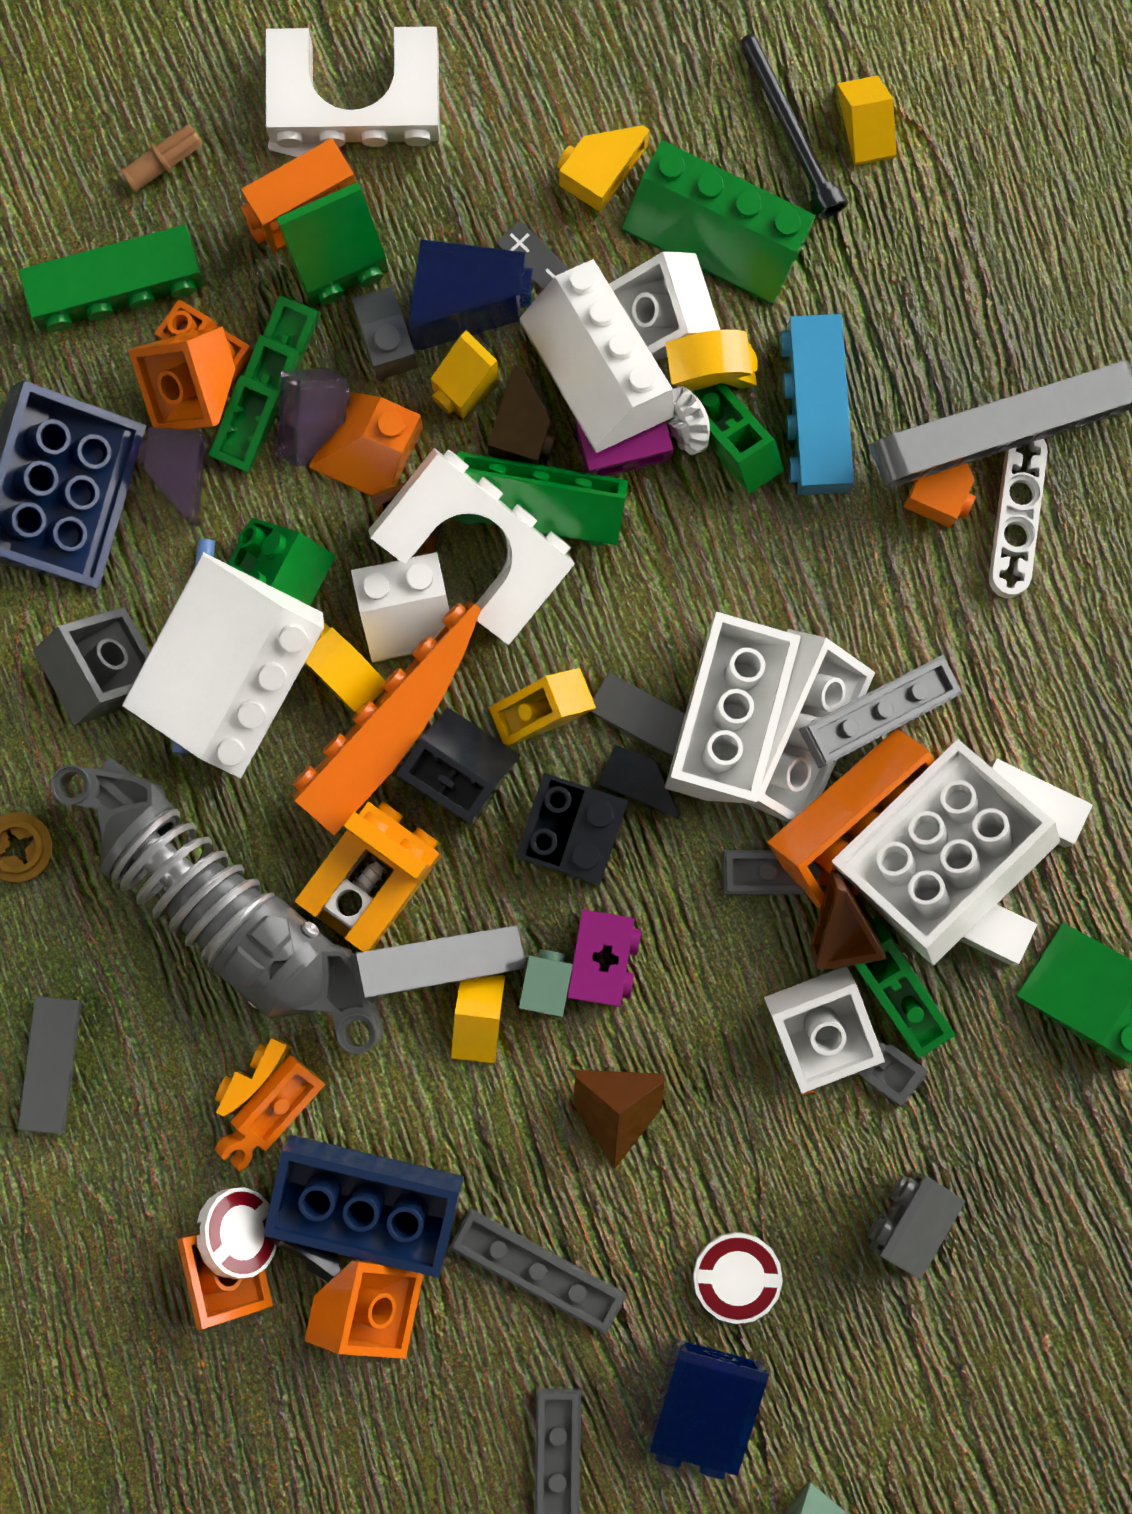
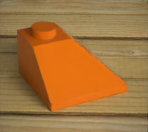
M223 326L190 331L128 350L154 433L212 427L219 424L236 369Z
M345 391L309 465V469L368 496L394 487L423 430L421 415L383 397Z
M351 1261L314 1295L304 1341L337 1354L406 1359L424 1274L378 1263Z

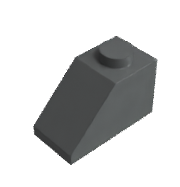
M389 287L351 299L377 381L418 368L415 352L393 288Z

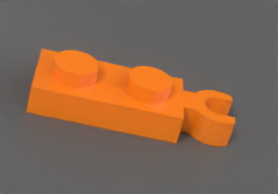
M290 1054L231 1120L232 1125L237 1131L220 1139L214 1150L223 1160H226L233 1151L237 1150L236 1154L229 1161L239 1172L242 1171L251 1162L252 1151L259 1146L266 1152L326 1084Z

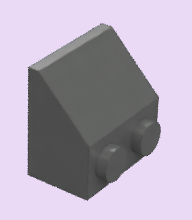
M125 607L60 625L33 650L74 726L106 716L123 707V702L150 653Z

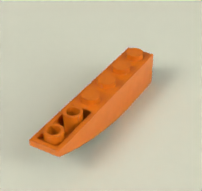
M468 600L464 606L460 603L454 605L441 622L445 627L433 639L428 635L417 645L412 652L415 660L404 671L401 668L396 669L383 683L382 688L386 690L375 703H372L370 700L367 701L353 716L352 720L356 724L345 736L341 733L334 736L323 749L322 753L326 757L315 769L308 766L293 782L292 785L296 788L292 793L294 801L331 834L335 835L353 812H356L385 781L421 735L444 697L465 654L481 609L475 603Z

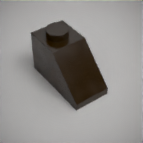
M513 365L488 442V454L495 458L540 465L542 458L550 459L556 435L550 434L551 420L522 366Z

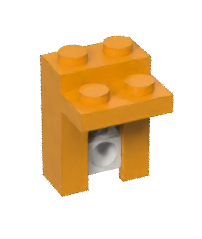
M368 801L359 814L353 812L344 824L347 831L294 901L342 935L344 939L362 952L373 950L442 857L434 849L439 843L437 840L419 827L411 833L399 824L403 816L383 801L378 807ZM368 853L374 855L371 858L375 862L371 864L366 863L367 867L365 870H361L362 874L359 878L355 877L356 882L353 881L351 883L349 879ZM377 859L394 871L376 896L372 898L370 891L373 887H377L375 884L378 880H382V872L387 873L375 860ZM347 892H357L362 898V907L353 916H345L339 910V900Z

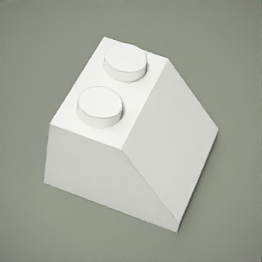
M661 252L609 284L655 361L667 357L665 342L696 333L720 330L696 253Z
M437 552L412 557L406 565L397 560L351 570L372 663L410 656L425 637L430 635L434 639L445 627L441 621L448 613L449 605Z
M847 966L764 997L801 1093L885 1062L858 987Z

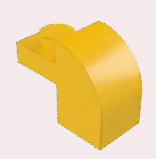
M706 331L665 342L671 385L677 387L684 386L690 391L720 383L741 390L757 386L755 371L758 369V360L751 344L748 343L747 332Z
M324 623V629L304 665L317 675L344 704L356 713L367 701L373 702L384 691L382 685L385 680L335 629L330 628Z

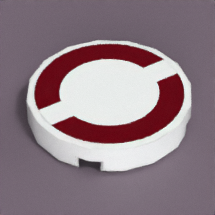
M246 1187L221 1190L210 1197L201 1209L197 1223H201L200 1235H196L197 1248L204 1263L216 1275L232 1279L254 1277L266 1269L274 1257L277 1246L269 1242L268 1237L263 1236L270 1204L260 1193Z
M742 1232L721 1234L708 1243L697 1256L692 1274L695 1293L703 1307L717 1319L733 1324L753 1322L767 1314L779 1299L783 1283L781 1265L771 1247L758 1237Z

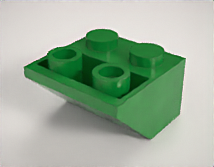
M251 518L248 525L240 533L238 544L227 564L310 606L336 556L301 532Z

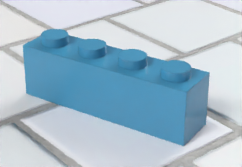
M842 314L790 316L786 331H780L779 338L781 357H788L789 372L783 373L782 376L784 399L791 398L792 414L785 416L786 440H794L795 457L788 458L789 482L797 484V495L849 493L854 484Z

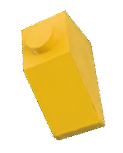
M641 125L583 136L575 148L571 145L568 146L558 161L557 168L560 169L559 186L601 213L647 148L650 130Z
M467 330L458 338L431 377L432 389L435 392L432 395L433 400L444 412L450 415L454 411L463 420L499 385L497 360Z
M580 668L545 676L489 707L502 743L508 747L565 725L596 709Z

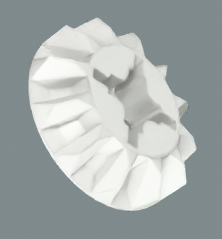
M678 386L673 389L674 417L667 420L666 423L671 429V437L676 438L678 447L690 455L705 451L708 447L710 436L709 419L698 397L686 387Z

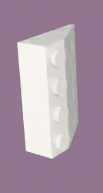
M203 552L122 706L201 760L241 778L324 629L323 612Z
M957 739L831 862L899 935L934 966L1060 843L1056 822Z

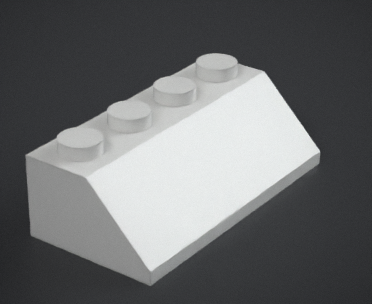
M594 259L556 275L519 318L520 324L595 452L598 453L673 418V389Z
M715 613L708 629L665 789L706 801L757 803L801 636L723 613Z
M788 629L787 632L801 636L757 803H745L788 823L823 793L837 762L836 760L822 768H818L799 729L866 695L875 674L873 670L826 637Z

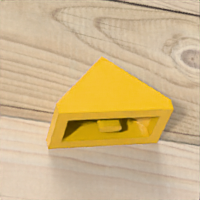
M877 75L837 83L836 89L854 166L895 158L894 100L880 77Z
M492 975L460 981L454 1015L452 1059L495 1063L505 975Z

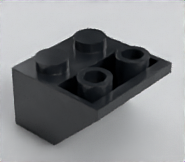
M447 707L421 737L396 775L401 782L473 828L519 759L520 754Z
M544 773L516 858L553 873L599 888L628 800Z

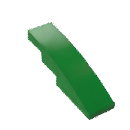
M278 296L264 335H259L244 375H239L209 456L245 472L251 471L289 392L321 316V311L287 296Z

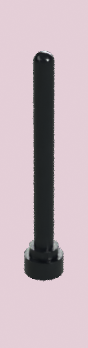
M752 34L745 35L741 41L742 48L813 188L811 192L813 199L810 204L817 218L822 220L838 214L849 203L842 188L835 186L833 181L827 180L757 38Z

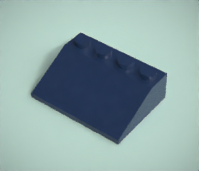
M25 380L11 386L0 420V563L99 589L147 425Z

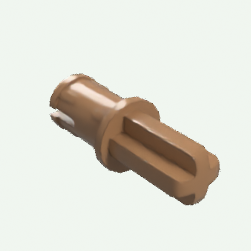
M185 125L157 146L154 143L150 144L151 150L125 168H121L120 171L137 193L140 188L166 170L169 174L173 172L171 167L200 148L202 141L192 126Z

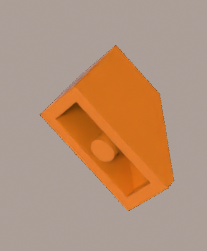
M968 463L915 480L903 507L951 528L958 517L965 520L976 498L975 495L969 493L974 483V477Z

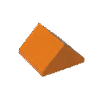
M200 1231L186 1234L177 1239L197 1330L273 1307L265 1269L256 1276L232 1279L218 1276L204 1263L197 1248L196 1235H200Z

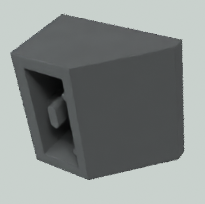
M911 1171L908 1177L902 1175L893 1187L890 1199L894 1200V1203L887 1215L879 1214L872 1224L867 1235L872 1240L868 1248L921 1280L963 1207L965 1200L926 1175Z

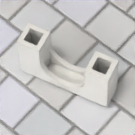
M394 27V76L392 83L380 100L368 107L356 110H346L332 106L324 101L314 90L313 45L309 28L266 29V129L270 142L277 143L285 148H297L302 146L303 143L322 144L333 138L337 147L345 145V142H362L366 146L381 147L388 142H405L410 146H425L430 141H440L439 44L437 27Z
M433 448L368 530L370 538L406 565L433 530L448 518L461 514H476L495 522L505 534L507 557L498 577L476 603L481 609L477 621L509 645L574 566L575 563L566 554L571 547L552 531L545 537L533 526L537 520L518 504L511 510L499 499L503 493L486 478L482 477L477 483L467 475L465 471L469 465L448 449L442 455Z
M999 759L988 763L990 767L1056 822L1060 839L1058 845L1066 848L1075 844L1093 804ZM996 904L959 941L1008 965H1017L1024 955L1037 924Z

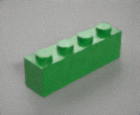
M186 224L18 269L31 318L40 331L46 329L49 332L65 330L72 325L71 322L86 318L92 321L106 319L113 315V311L126 307L143 309L153 305L155 299L171 295L173 298L187 297L194 294L196 288L205 286L193 239Z
M457 451L456 455L469 465L465 471L467 475L477 483L482 477L486 478L503 493L499 500L511 510L517 504L525 509L537 520L533 527L544 536H547L552 531L561 539L564 537L582 539L594 546L618 545L628 480ZM461 514L451 517L464 524L473 525L481 522L497 525L492 520L476 514Z

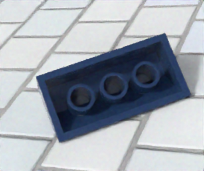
M291 1135L281 1152L263 1236L439 1278L464 1176Z

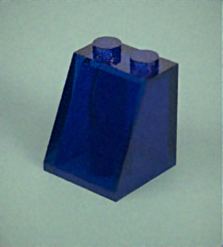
M421 239L409 321L414 349L425 350L458 340L466 330L471 335H475L520 321L522 307L529 308L533 292V268L526 267L525 252Z
M674 1338L647 1443L649 1452L656 1454L655 1460L673 1467H681L682 1461L699 1465V1472L701 1474L717 1479H725L726 1473L738 1476L769 1377V1373L761 1361Z

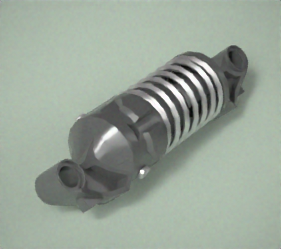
M111 757L99 770L66 765L54 773L51 778L50 787L53 796L59 802L67 805L94 808L98 812L101 830L100 871L113 883H120L121 890H129L149 872L152 876L137 894V904H145L150 901L165 886L168 890L155 905L153 918H161L168 912L173 917L169 923V932H177L181 929L187 935L185 938L186 947L193 946L194 944L199 945L203 949L201 952L202 961L208 960L209 967L245 997L252 1007L261 1011L269 1019L316 1011L328 1012L333 1017L339 1045L343 1050L352 1054L367 1052L380 1043L383 1037V1027L374 1004L379 996L359 1000L350 957L353 954L352 950L333 944L319 932L316 925L307 922L279 896H275L274 892L261 894L258 878L244 879L242 864L227 867L228 854L226 851L211 853L212 840L210 837L195 839L196 826L194 823L179 825L180 812L166 799L161 785L146 778L133 776ZM79 774L84 780V790L78 797L74 798L69 793L68 785L71 778ZM188 830L189 833L182 848L179 850L175 849L170 844L173 838ZM204 844V850L198 862L193 864L186 856L189 852ZM355 1020H361L369 1026L370 1038L365 1045L355 1043L350 1036V1027Z

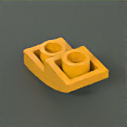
M270 1038L268 1045L261 1042L250 1063V1067L256 1069L253 1076L242 1071H236L232 1078L224 1077L214 1099L220 1102L216 1113L221 1116H228L243 1107L280 1067L291 1045L277 1038Z

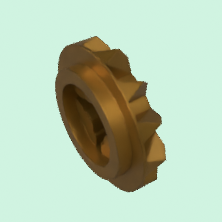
M14 812L1 816L0 879L21 883L37 878L50 865L52 851L55 848L52 843L50 830L37 817L27 813ZM9 832L21 841L34 838L33 841L29 842L30 845L25 848L27 863L17 855L3 858L4 855L8 854V850L13 847Z

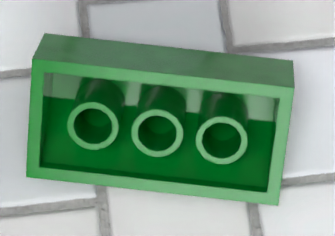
M661 140L642 176L621 231L663 252L696 253L703 272L773 306L811 232L816 215Z

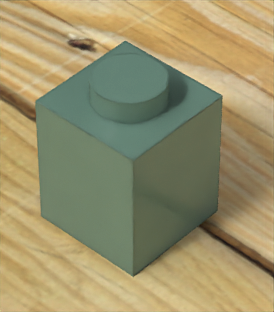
M539 949L538 957L529 956L519 1009L563 1017L573 966L571 963L564 962L565 954Z

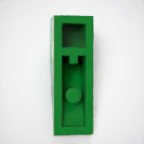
M724 383L691 391L701 401L707 413L710 424L709 445L725 468L748 494L784 471L775 439Z
M877 916L872 921L887 959L855 964V967L919 1059L956 1036V1034L879 916Z

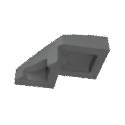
M880 1043L879 1046L885 1062L856 1074L903 1108L928 1074V1070L892 1044L885 1045V1043Z

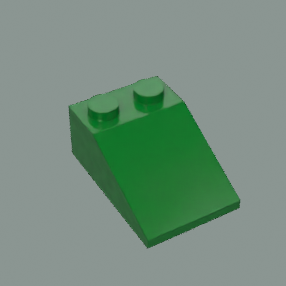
M358 182L276 218L290 261L311 306L319 302L322 305L333 303L344 295V291L360 285V287L371 286L383 278V274L389 271L385 253Z
M1062 922L1015 996L1126 1069H1132V960Z

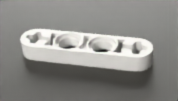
M1044 439L1029 443L1030 451L1036 452L1037 455H1033L1028 461L1026 473H1012V470L1018 472L1022 467L1023 454L1016 452V449H1020L1021 446L1005 451L989 572V584L992 590L1003 598H1014L1020 595L1029 586L1032 578L1048 453L1047 444ZM1035 472V476L1028 473ZM1015 483L1026 484L1032 491L1031 502L1026 505L1015 503L1010 497L1009 490L1011 485ZM1012 524L1021 526L1027 534L1026 543L1020 547H1014L1007 543L1004 538V531L1007 526ZM1001 553L1008 556H1025L1024 560L1018 558L1014 563L1013 573L1015 576L1020 577L1021 581H1017L1012 588L1006 587V580L999 576V574H1003L1008 569L1010 557L1002 558Z

